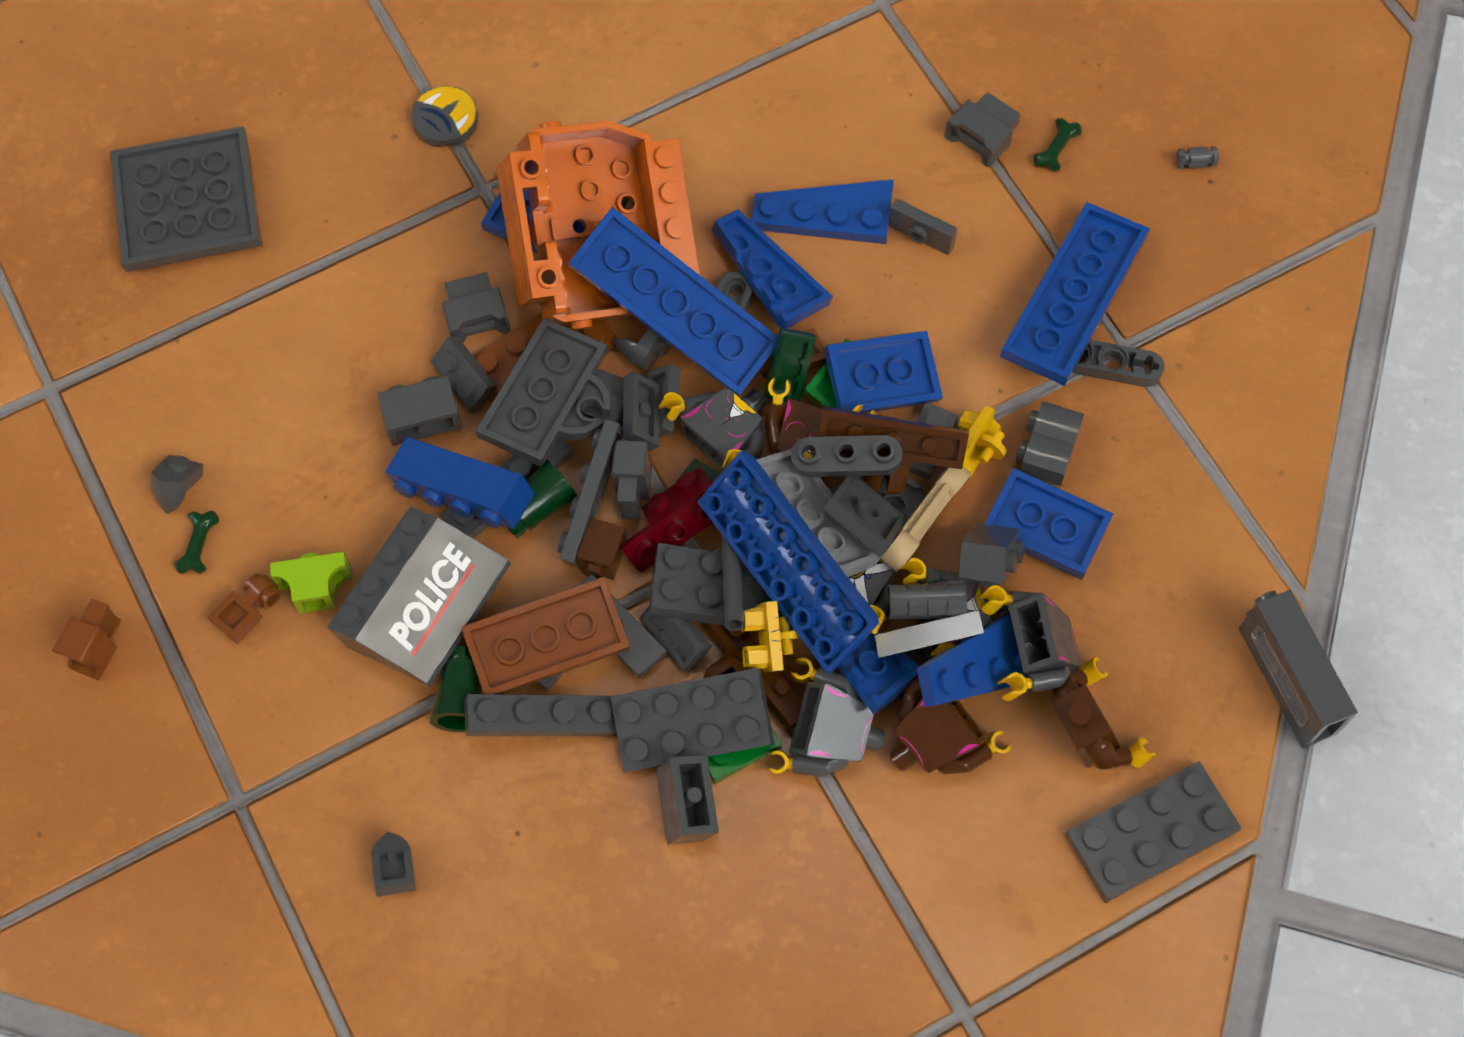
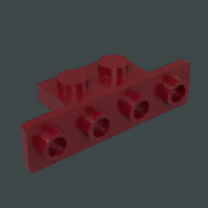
M701 466L693 472L684 474L677 483L664 492L655 494L649 499L648 503L641 507L649 525L621 544L622 551L639 572L645 571L655 563L658 543L681 546L713 524L697 502L715 481L711 482Z

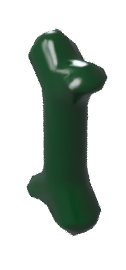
M1057 118L1055 124L1058 133L1044 152L1034 155L1035 166H1047L1053 172L1059 171L1058 155L1069 139L1081 135L1082 127L1079 123H1068L1063 118Z
M193 511L188 514V518L193 524V531L184 556L174 563L176 570L180 574L190 570L199 574L206 571V567L201 561V553L208 531L219 523V518L215 511H208L205 514Z

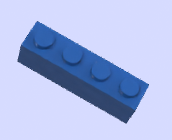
M406 437L385 471L394 483L393 488L399 494L407 498H412L413 495L421 497L426 503L436 508H440L441 505L447 506L456 514L468 518L470 515L476 516L482 522L494 528L502 525L514 530L535 494L522 474Z

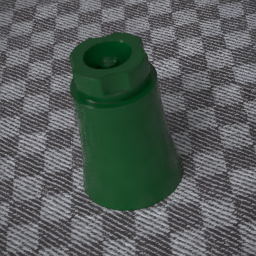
M547 459L542 467L540 466L527 480L535 494L514 530L508 528L516 538L523 535L527 529L531 531L543 520L570 504L575 497H578L564 476Z
M456 646L442 668L437 698L429 721L434 727L441 730L466 733L464 699L467 694H482V687L468 647Z

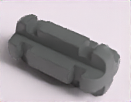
M1211 146V150H1208L1207 147L1187 148L1186 152L1181 148L1178 149L1176 154L1177 167L1180 169H1184V165H1187L1188 168L1207 167V163H1210L1211 166H1216L1219 160L1218 149L1215 146Z

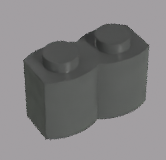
M1042 401L1039 411H1031L1026 430L1032 432L1029 442L1022 440L1017 453L1016 461L1022 462L1020 471L1037 479L1061 486L1084 414Z

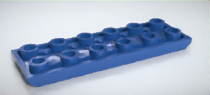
M740 451L697 502L771 600L777 601L780 612L827 674H831L879 624L878 615L757 460L747 452Z

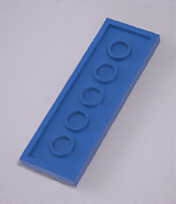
M1086 202L1005 342L1000 357L1065 386L1145 242L1150 228Z
M613 207L568 263L570 268L721 385L731 389L738 397L775 349L778 338L776 334Z

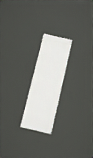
M974 611L875 635L878 658L982 634L984 631L979 611Z

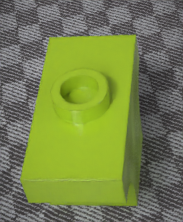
M344 552L324 555L306 553L298 559L270 563L271 578L278 585L279 590L291 591L292 603L300 614L335 609L338 587L344 581L352 579L351 564Z

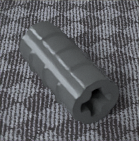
M947 583L889 585V619H907L908 621L910 619L928 620L929 618H949L966 614V585Z

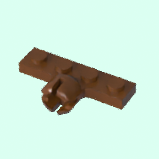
M823 406L818 437L887 435L895 438L902 447L903 460L899 469L888 475L886 494H900L906 487L908 471L912 463L921 462L962 470L969 431ZM882 448L877 452L880 457H887L891 453L886 448ZM883 475L863 476V481L879 493Z
M701 622L725 652L724 657L706 668L703 678L753 669L744 667L742 651L743 647L759 646L758 631H730L723 625ZM783 660L784 670L762 673L761 669L767 705L789 732L796 727L806 687L792 678L791 672L793 671Z

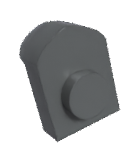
M649 328L639 343L624 338H615L613 341L618 350L631 363L644 370L650 369L658 356L663 357L670 347L669 343Z
M169 455L152 470V491L156 501L166 514L173 512L181 505L186 491L203 476V464L190 461L184 456Z
M387 832L376 841L371 852L376 897L416 891L411 847L401 836Z

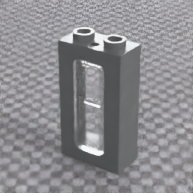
M1287 590L1280 594H1277L1276 591H1270L1255 599L1256 604L1246 613L1247 617L1239 627V630L1302 748H1306L1337 735L1358 711L1292 591Z

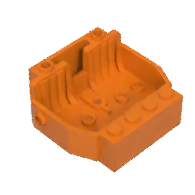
M548 121L540 123V128L527 133L515 146L516 152H509L497 166L518 308L540 305L542 318L545 317L563 326L571 325L572 330L592 327V322L632 316L568 266L569 261L612 207L699 274L679 138L651 141L650 134L612 121L561 126L560 121ZM525 190H528L531 207L529 225L523 195ZM622 198H627L631 201L632 207L630 210L622 207ZM578 221L583 224V233L574 231V222ZM531 243H533L538 251L539 261H534Z

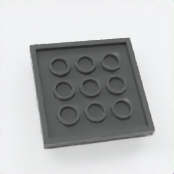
M244 126L111 151L122 265L126 272L262 246L248 138Z

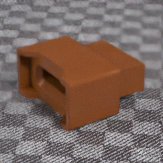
M91 599L80 620L70 617L52 651L69 657L68 667L71 670L100 680L117 648L111 639L121 619L114 615L109 609V605Z

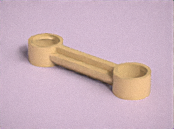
M946 467L880 559L897 572L918 548L920 540L951 498L968 480L971 473L964 467H962V470Z

